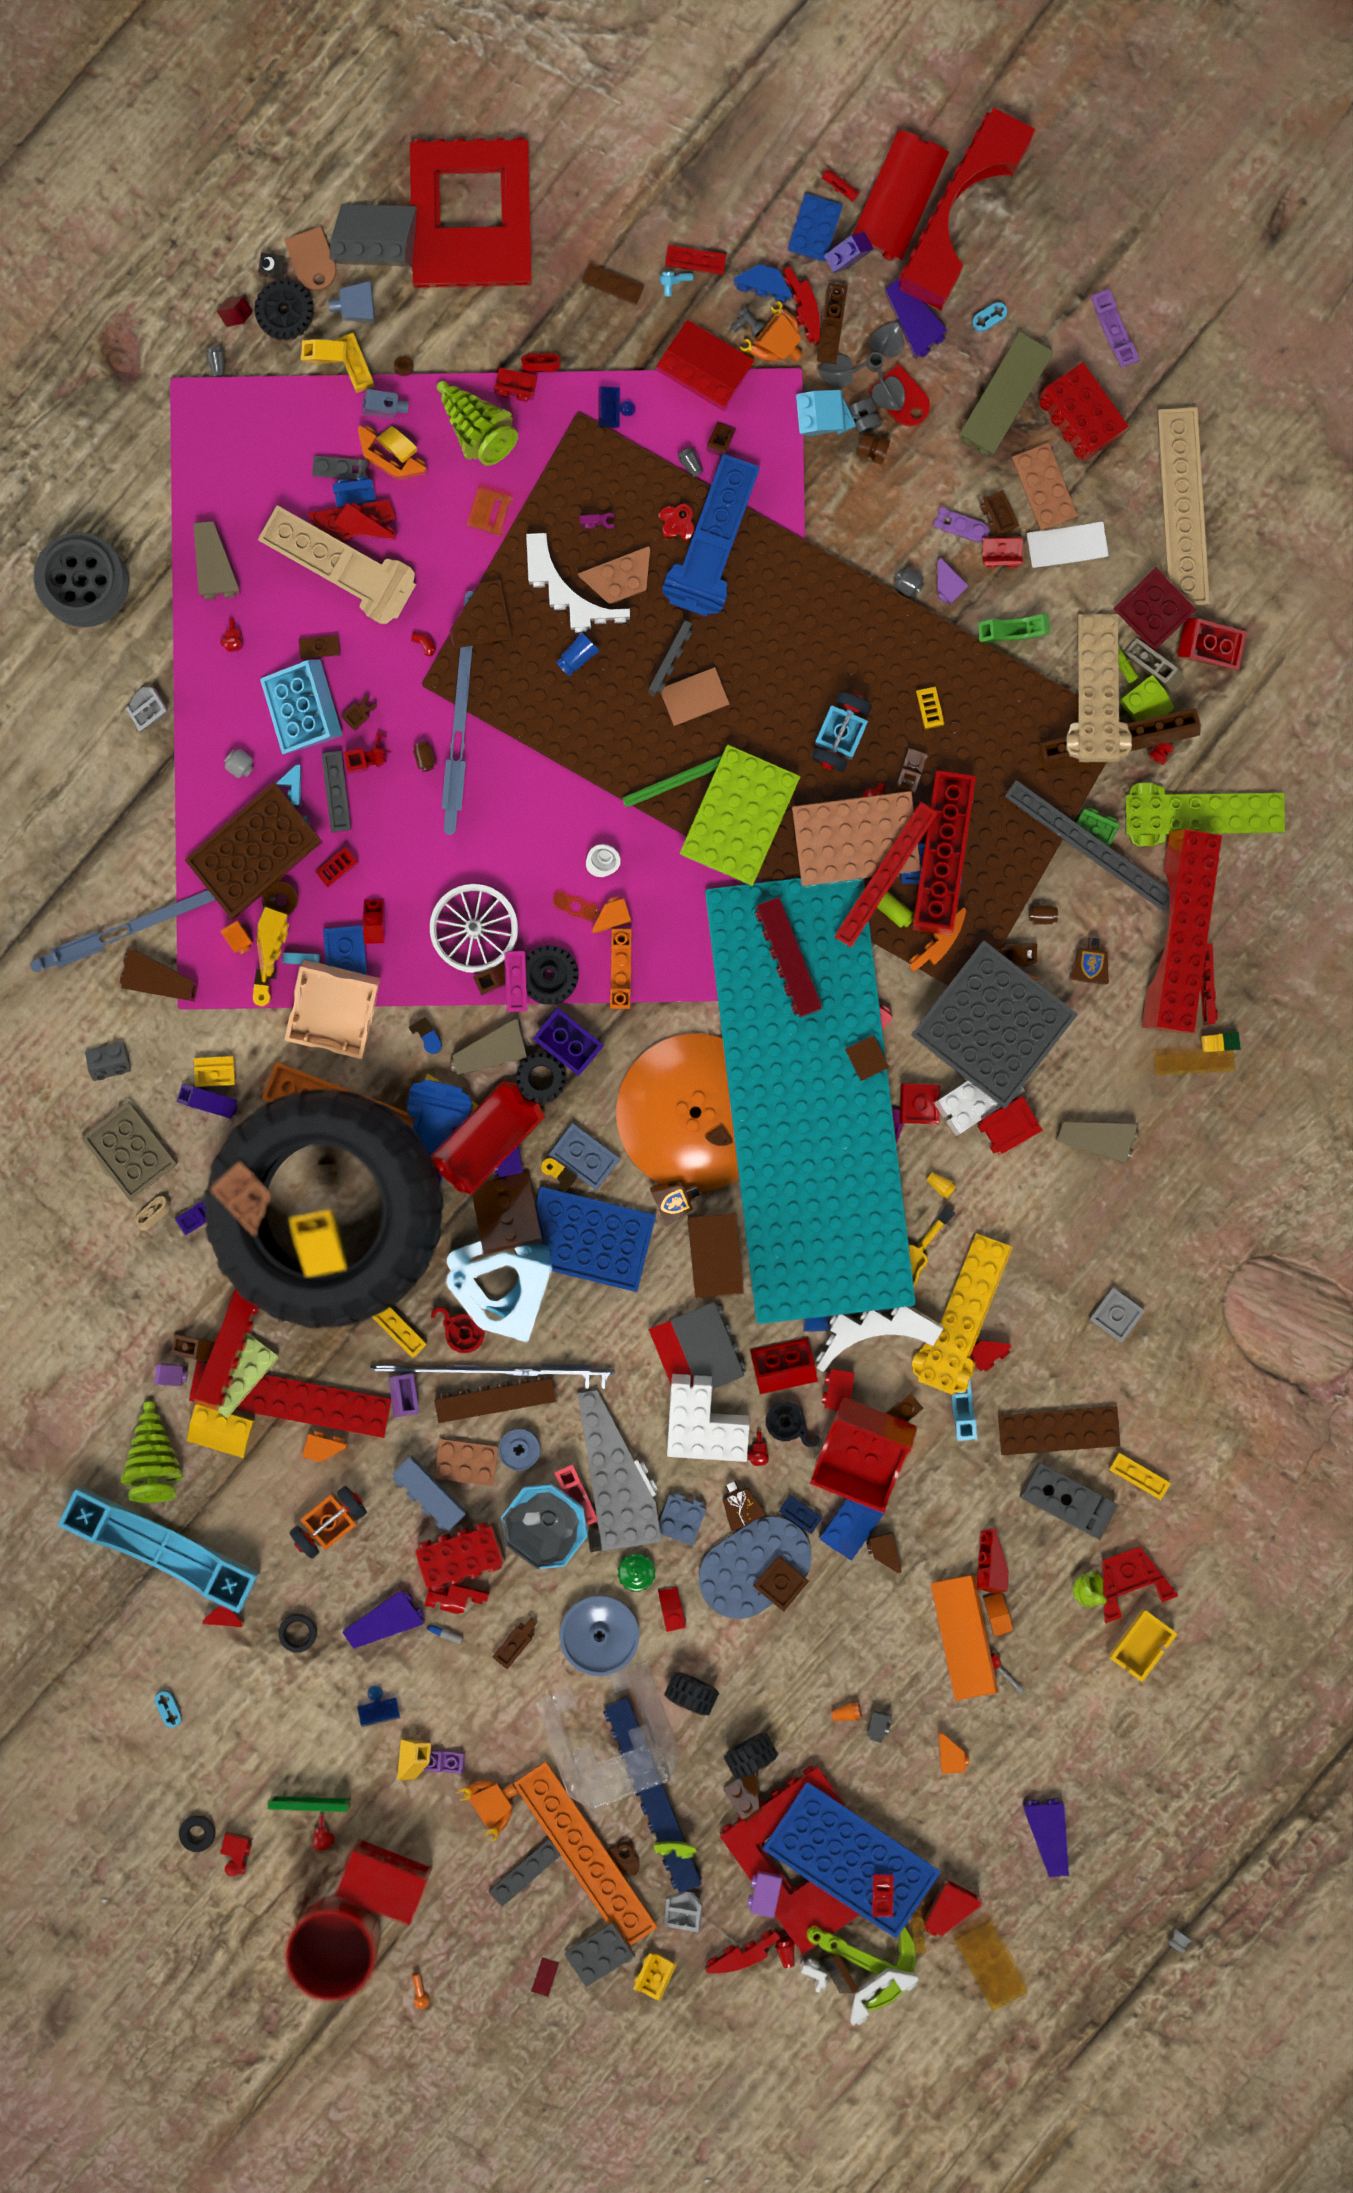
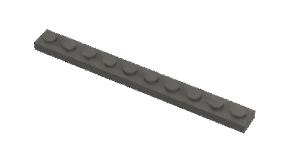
M1017 780L1013 782L1004 795L1007 800L1161 911L1167 909L1170 904V892L1167 888Z

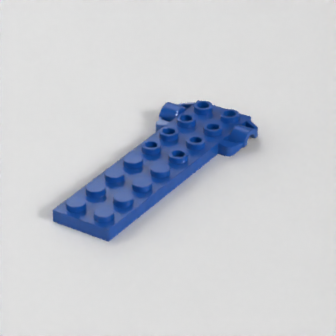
M725 454L722 455L683 566L675 564L667 573L662 587L663 595L670 600L669 604L707 617L708 614H718L723 609L727 597V583L720 579L760 470L759 466Z
M429 1079L414 1083L410 1087V1096L407 1100L408 1115L415 1117L413 1129L418 1133L421 1142L431 1156L454 1132V1128L459 1127L470 1115L472 1109L471 1097L463 1092L462 1087ZM437 1174L441 1189L443 1177Z

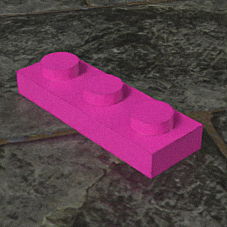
M525 951L504 952L506 1012L527 1011Z

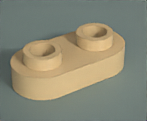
M163 1196L155 1198L138 1213L135 1218V1225L143 1231L152 1228L169 1212L170 1202Z

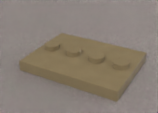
M129 1101L81 1138L129 1201L177 1165L176 1161Z

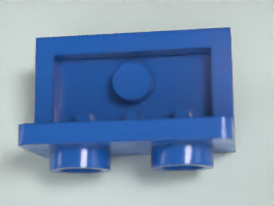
M359 477L353 482L343 479L338 480L337 484H332L337 507H345L347 503L351 505L353 502L357 505L376 502L374 483L368 477Z

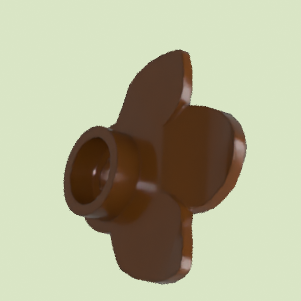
M624 1841L619 1843L616 1848L607 1849L623 1875L627 1871L632 1875H637L640 1863L635 1856V1848L630 1842ZM623 1848H627L629 1850V1853L627 1855H624L622 1853Z

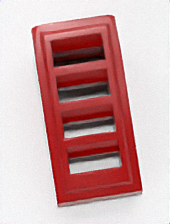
M344 847L315 873L328 888L355 867L358 861ZM345 855L350 864L347 865L341 857ZM337 860L343 865V870L335 863ZM331 865H333V867L338 872L336 876L329 868ZM326 870L330 874V876L332 877L330 881L325 876L323 871Z

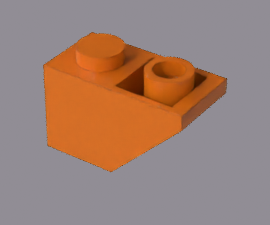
M314 1431L313 1434L309 1433L307 1436L302 1457L322 1462L347 1448L348 1443L344 1442V1438L333 1436L330 1439L325 1437V1433Z

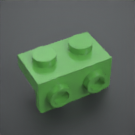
M1083 809L1076 824L1110 847L1120 824H1117L1115 818L1110 816L1104 818L1098 815L1099 812L1095 809Z

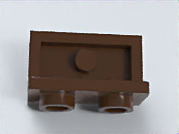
M1003 490L981 499L982 504H980L983 515H987L990 520L988 526L992 533L1000 536L1019 527Z

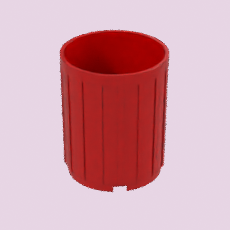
M335 1896L321 1898L306 1909L291 1932L285 1949V1963L288 1974L303 1993L318 2000L337 2001L355 1994L365 1985L372 1973L381 1942L379 1923L372 1912Z

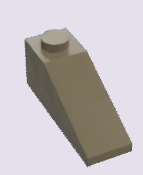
M1138 638L1124 651V654L1149 676L1153 674L1161 686L1171 694L1185 680L1179 668Z

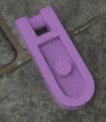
M939 507L937 512L939 514L938 518L933 523L934 528L978 543L982 542L983 537L988 536V527L983 522ZM946 517L952 519L950 525L944 523Z

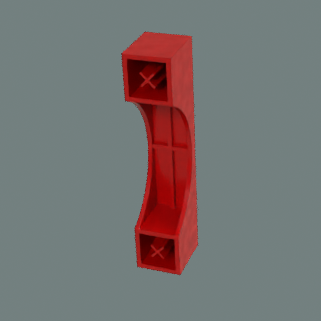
M994 107L991 113L986 112L980 128L977 129L971 145L968 146L962 162L956 168L953 179L948 183L944 196L940 198L935 213L931 215L926 230L922 232L917 247L913 249L907 263L908 265L905 264L898 280L901 282L899 290L942 311L963 268V263L957 257L949 236L948 219L950 209L959 196L972 185L992 177L1013 176L1036 130Z
M1188 829L1169 832L1164 872L1168 880L1170 892L1169 925L1161 962L1153 981L1147 988L1142 1028L1178 1034L1195 1033L1222 835Z

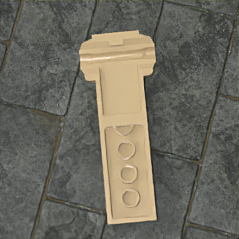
M278 505L275 507L258 538L260 542L362 599L360 608L365 612L366 616L380 624H387L393 618L397 619L416 586L414 584L415 573L409 566L398 560L390 559L384 560L381 565Z
M1078 614L1079 723H1073L1070 726L1067 734V750L1069 755L1079 759V762H1119V759L1128 756L1131 750V734L1128 726L1125 723L1119 722L1118 614Z

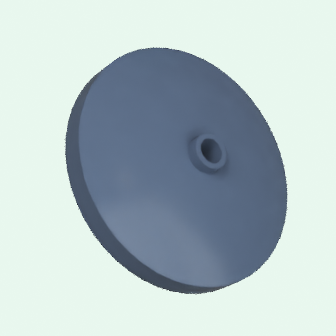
M602 1595L584 1598L575 1603L563 1618L559 1635L561 1649L568 1662L585 1674L592 1676L614 1674L628 1665L637 1651L639 1644L637 1620L632 1611L615 1598ZM598 1631L604 1634L602 1638L596 1636Z

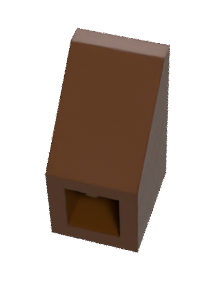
M504 964L473 976L482 996L505 986Z

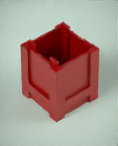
M1023 1096L1010 1102L1006 1109L1001 1107L980 1120V1125L977 1126L981 1133L985 1132L992 1143L990 1149L993 1154L997 1153L998 1155H1002L1043 1131Z

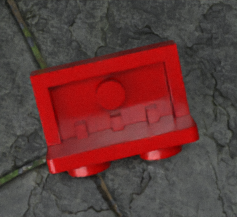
M983 537V565H987L989 568H996L999 565L1015 568L1018 565H1023V537Z

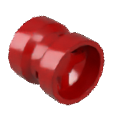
M1169 743L1156 745L1147 756L1164 766L1168 754H1171L1175 748Z

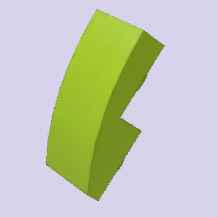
M660 1841L654 1843L655 1854L667 1855L675 1849L676 1856H681L682 1859L692 1857L693 1853H696V1846L686 1842Z

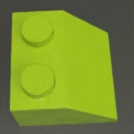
M1153 674L1119 701L1134 722L1167 715L1175 708L1165 689Z

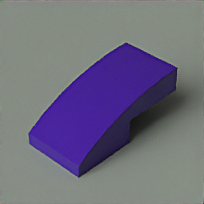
M204 1200L174 1219L185 1236L207 1223Z

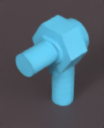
M662 271L660 284L664 285V296H672V285L680 281H693V273L674 275V271Z

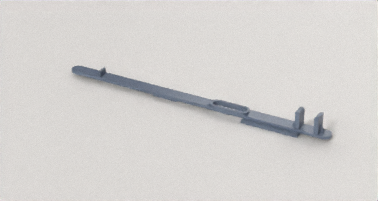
M468 591L465 594L464 607L474 594L473 591ZM473 646L460 648L453 734L450 744L451 755L450 760H446L442 809H446L444 831L448 835L455 833L457 812L462 810L466 761H462L465 748L464 736ZM457 731H461L460 760L454 761V737Z
M207 890L128 923L110 928L103 933L93 932L51 949V954L32 961L31 969L39 972L56 964L58 968L104 950L103 945L116 942L123 937L216 899ZM124 926L128 928V932L122 936L104 943L100 941V937Z
M541 1364V1368L479 1367V1365L370 1366L371 1371L399 1372V1375H402L403 1372L508 1373L509 1375L525 1376L579 1374L585 1378V1388H589L590 1375H602L603 1389L606 1387L608 1375L615 1374L614 1369L591 1368V1365Z

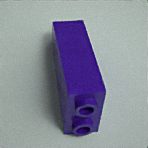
M898 278L886 288L885 295L915 359L920 356L924 358L931 351V346L934 344L939 345L946 339L944 335H946L947 329L923 301L899 290L901 282L898 281Z
M401 1589L347 1627L342 1633L354 1649L421 1626L425 1622L423 1619L425 1615L419 1607L415 1608L412 1604L414 1599L408 1591L404 1592Z
M1059 1798L1047 1799V1802H1039L1037 1799L1027 1800V1803L1023 1804V1809L1048 1876H1069L1063 1801H1059Z

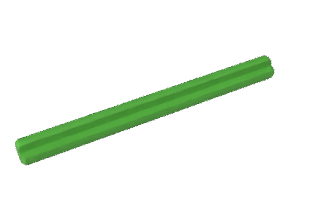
M722 756L622 798L625 807H630L713 772L717 769Z

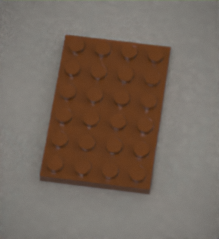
M273 782L189 855L185 861L229 917L234 920L323 841L278 785Z

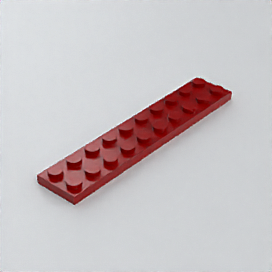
M196 1362L189 1401L194 1402V1396L207 1363ZM265 1374L235 1410L385 1438L391 1398Z

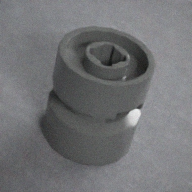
M873 398L859 401L849 407L852 418L857 420L855 426L858 434L870 432L882 426L879 414L875 413L876 406Z

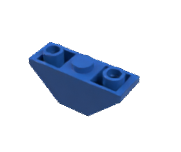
M759 264L734 279L733 286H736V289L739 291L748 292L750 290L756 292L755 294L760 297L766 298L771 296L775 298L774 300L781 303L791 302L792 293L778 269Z

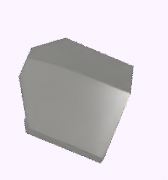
M142 687L138 690L126 708L139 732L162 720L168 712L156 689L151 687Z
M685 1891L666 1899L664 1927L700 1932L703 1904L695 1893Z

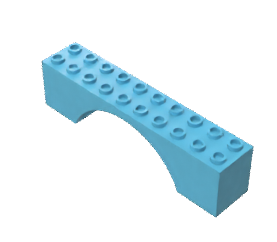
M83 1486L75 1489L58 1524L59 1527L92 1543L112 1548L148 1563L189 1585L202 1596L237 1613L244 1609L260 1576V1572Z

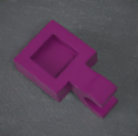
M614 514L580 516V526L590 530L596 529V526L601 524L606 529H613L614 524H607L606 520L614 518Z

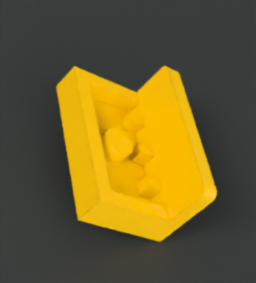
M649 1953L643 1960V1968L635 1978L633 1989L661 2001L677 1964L658 1953Z

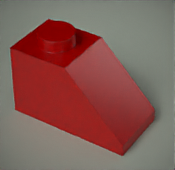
M673 1587L658 1591L666 1632L686 1628L678 1588Z

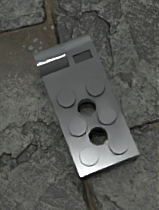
M1040 1462L1036 1465L1020 1496L1023 1500L1101 1540L1119 1506L1117 1503ZM1052 1485V1492L1045 1495L1043 1493L1044 1486ZM1064 1494L1070 1495V1501L1067 1504L1061 1503V1496Z

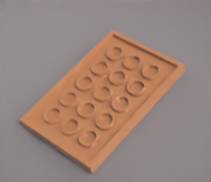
M911 791L792 806L802 886L873 877L914 813ZM918 844L899 873L921 871Z

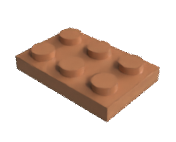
M440 1438L434 1478L493 1486L499 1446Z

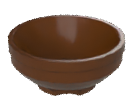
M278 881L262 895V904L264 908L267 907L289 916L297 908L298 894L292 885ZM278 895L286 896L287 903L284 906L276 904L275 899Z

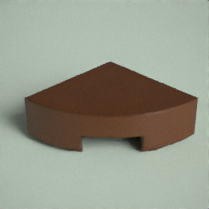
M719 1126L705 1136L714 1145L726 1146L733 1143L722 1126Z

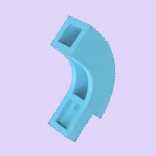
M970 1379L969 1388H967L965 1393H956L955 1396L951 1395L953 1422L957 1441L977 1439Z

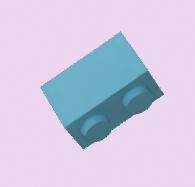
M842 390L811 391L796 394L800 434L816 436L846 430Z

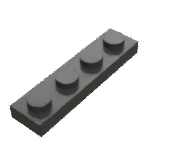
M684 621L648 690L649 695L655 697L657 692L662 693L666 685L663 682L666 675L670 676L675 668L673 662L675 658H680L684 650L681 647L684 641L688 642L693 633L690 630L692 623Z
M342 751L321 753L331 833L351 830Z
M550 1838L489 1890V1893L501 1907L561 1856Z

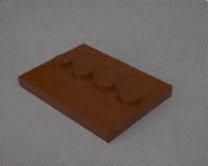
M529 1172L484 1181L472 1194L484 1255L542 1242Z

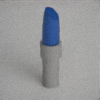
M429 1625L426 1628L433 1634L440 1636V1638L448 1639L460 1645L464 1638L450 1632V1630L442 1629L435 1625Z

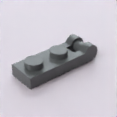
M314 456L312 477L356 481V478L368 477L366 468L369 467V461ZM353 467H359L358 473H353Z

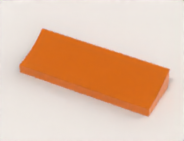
M974 1574L937 1580L931 1583L955 1701L998 1693Z

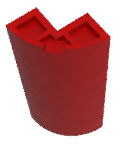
M898 130L852 235L865 232L873 249L881 252L883 258L889 261L894 259L902 260L949 152L931 141L926 142L920 139L918 135Z
M502 1081L430 1156L437 1169V1174H440L452 1184L458 1192L472 1195L545 1118L538 1102L523 1099L517 1084Z

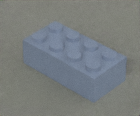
M412 1455L392 1474L394 1476L393 1481L400 1488L404 1486L409 1491L407 1495L414 1502L418 1500L423 1505L421 1509L428 1516L432 1514L435 1517V1523L441 1530L446 1529L449 1531L467 1513L459 1502Z

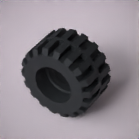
M535 1053L528 1056L518 1067L516 1076L517 1086L521 1093L531 1101L538 1103L550 1102L559 1097L563 1092L566 1084V1072L562 1063L554 1056L547 1053ZM539 1066L547 1067L553 1074L551 1086L544 1090H538L530 1083L532 1070Z
M674 1672L664 1695L676 1705L706 1716L710 1715L719 1692L716 1688L702 1680L682 1672Z
M760 1733L733 1747L723 1758L734 1778L743 1779L772 1763L779 1754L768 1734Z

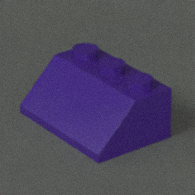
M559 1008L554 1011L532 1038L578 1076L604 1047L602 1043Z

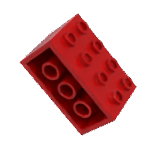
M1083 362L1044 388L1038 397L1040 407L1044 411L1047 410L1051 416L1052 424L1055 427H1059L1063 439L1066 443L1071 444L1074 448L1073 453L1083 463L1120 438L1129 427Z
M488 1522L477 1524L475 1529L469 1530V1528L458 1530L456 1535L450 1536V1534L439 1536L437 1541L431 1542V1540L420 1542L415 1549L426 1589L431 1588L432 1591L443 1588L445 1586L444 1583L451 1582V1585L460 1583L464 1580L463 1577L470 1576V1579L479 1577L483 1574L482 1571L488 1569L490 1573L498 1571L505 1562L494 1523L488 1524Z

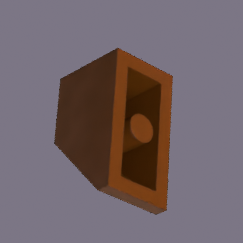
M174 1334L171 1354L208 1361L215 1342Z
M889 1532L869 1537L870 1542L866 1543L868 1553L873 1554L874 1559L893 1571L902 1573L893 1533Z

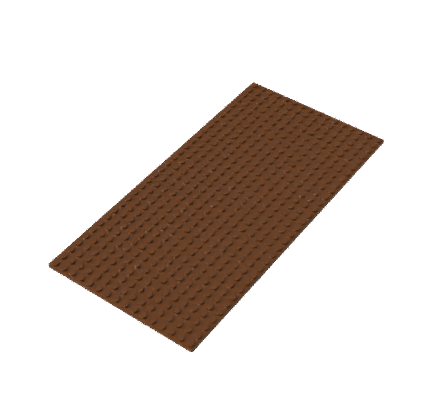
M580 412L577 413L479 582L480 584L501 580L512 639L472 647L467 712L621 800L627 795L722 756L727 745L801 776L757 875L758 878L765 882L801 878L792 806L821 803L822 800L837 801L860 798L866 790L877 788L880 782L886 785L883 794L908 791L896 786L909 747L928 753L916 792H911L914 812L920 802L929 807L931 806L936 770L976 776L957 904L959 910L962 908L966 909L964 922L956 940L946 954L934 966L928 960L919 968V970L948 986L982 941L987 942L993 948L1004 944L1063 840L1004 797L1013 782L1017 780L1074 821L1107 763L1081 762L1046 771L1044 769L1040 754V743L1067 737L1071 724L1079 723V695L991 645L980 642V639L748 507L745 509L720 579L727 583V597L723 609L718 614H708L707 617L669 604L670 600L663 595L662 587L667 573H669L675 564L683 566L711 486ZM680 504H687L692 508V522L695 528L688 541L682 539L680 534L670 538L664 537L663 525L665 521L658 517L663 508L668 506L677 507ZM681 510L680 516L685 518L687 514L684 510ZM614 514V518L606 520L607 524H614L613 529H606L601 524L596 526V529L590 530L580 526V516ZM546 533L548 551L554 568L564 583L578 596L589 603L609 610L630 609V619L626 620V623H614V620H607L606 624H595L594 621H591V629H587V632L583 634L601 652L589 659L570 676L556 662L562 658L561 655L571 646L580 633H575V630H571L570 606L566 607V610H554V607H550L549 584H545V587L540 588L533 587V584L529 585L526 534ZM648 546L650 547L647 589L645 592L609 605L578 576V573ZM686 620L692 623L690 630L693 633L689 641H684L681 647L684 650L679 659L675 658L673 662L675 668L670 676L666 675L663 681L666 683L665 687L715 667L729 705L674 726L662 695L657 692L656 696L653 697L648 694V690ZM449 635L424 678L422 685L424 688L455 705L460 648L453 649L451 636ZM936 687L944 726L924 730L916 691ZM839 692L856 693L872 705L868 715L853 714L868 722L852 760L839 755V757L848 762L844 772L834 769L832 771L821 767L820 763L812 759V754L816 748L826 751V749L815 745V742L831 705L844 711L847 710L836 702ZM933 693L922 695V699L933 697ZM931 701V702H926V703H923V704H924V707H925V706L935 705V702H934V701ZM936 709L926 710L925 712L926 714L934 713ZM937 716L927 718L928 722L938 720ZM1119 719V722H1120V723H1125V724H1127V723L1124 722L1123 720ZM716 770L632 806L687 837ZM927 830L918 844H925ZM899 873L888 891L913 912L912 917L914 918L919 884H901V873ZM872 877L864 878L865 888ZM876 908L869 919L871 942L911 964L909 961L916 954L921 956L926 952L924 947L932 940L935 943L937 942L933 936L934 933L912 930L913 921L907 928L904 925L900 928L878 908Z

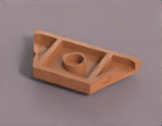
M648 546L578 573V576L609 605L645 592L647 589L650 547Z

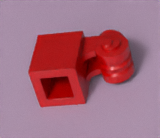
M374 747L370 752H365L363 748L343 752L349 774L369 770V766L381 767V765L387 763L386 755H384L385 750L382 748Z
M227 1831L220 1854L230 1856L232 1860L226 1864L224 1871L230 1877H235L238 1874L244 1875L247 1863H244L245 1855L249 1856L252 1844L249 1843L250 1837Z

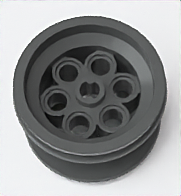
M73 532L55 538L41 551L34 567L33 581L39 600L48 611L65 624L82 628L103 624L119 612L126 600L129 587L126 566L117 552L105 540L93 534ZM70 559H77V564L75 567H68V561ZM91 559L97 560V565L94 568H88V562ZM65 575L67 578L66 582L61 585L58 584V577ZM86 577L88 579L85 581V586L78 585L81 582L80 578ZM106 577V583L103 586H98V578ZM69 593L76 594V598L72 602L66 600ZM94 593L96 595L95 601L88 603L86 601L87 595Z

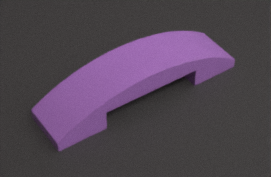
M1110 289L1092 295L1091 299L1098 320L1120 367L1123 368L1140 361L1118 314L1117 305Z

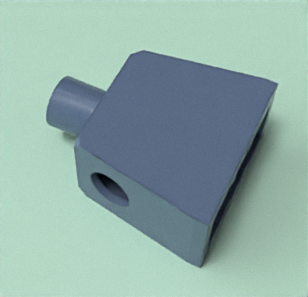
M370 281L339 289L340 299L329 300L330 312L341 311L344 321L375 323L372 285Z
M367 389L363 396L362 415L394 418L396 412H408L409 402L398 400V394ZM384 403H388L390 407H386Z

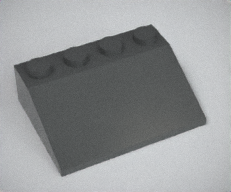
M341 204L331 238L329 259L337 264L412 267L417 207Z

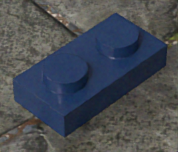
M789 1495L779 1509L780 1513L810 1534L813 1533L823 1519L791 1495Z

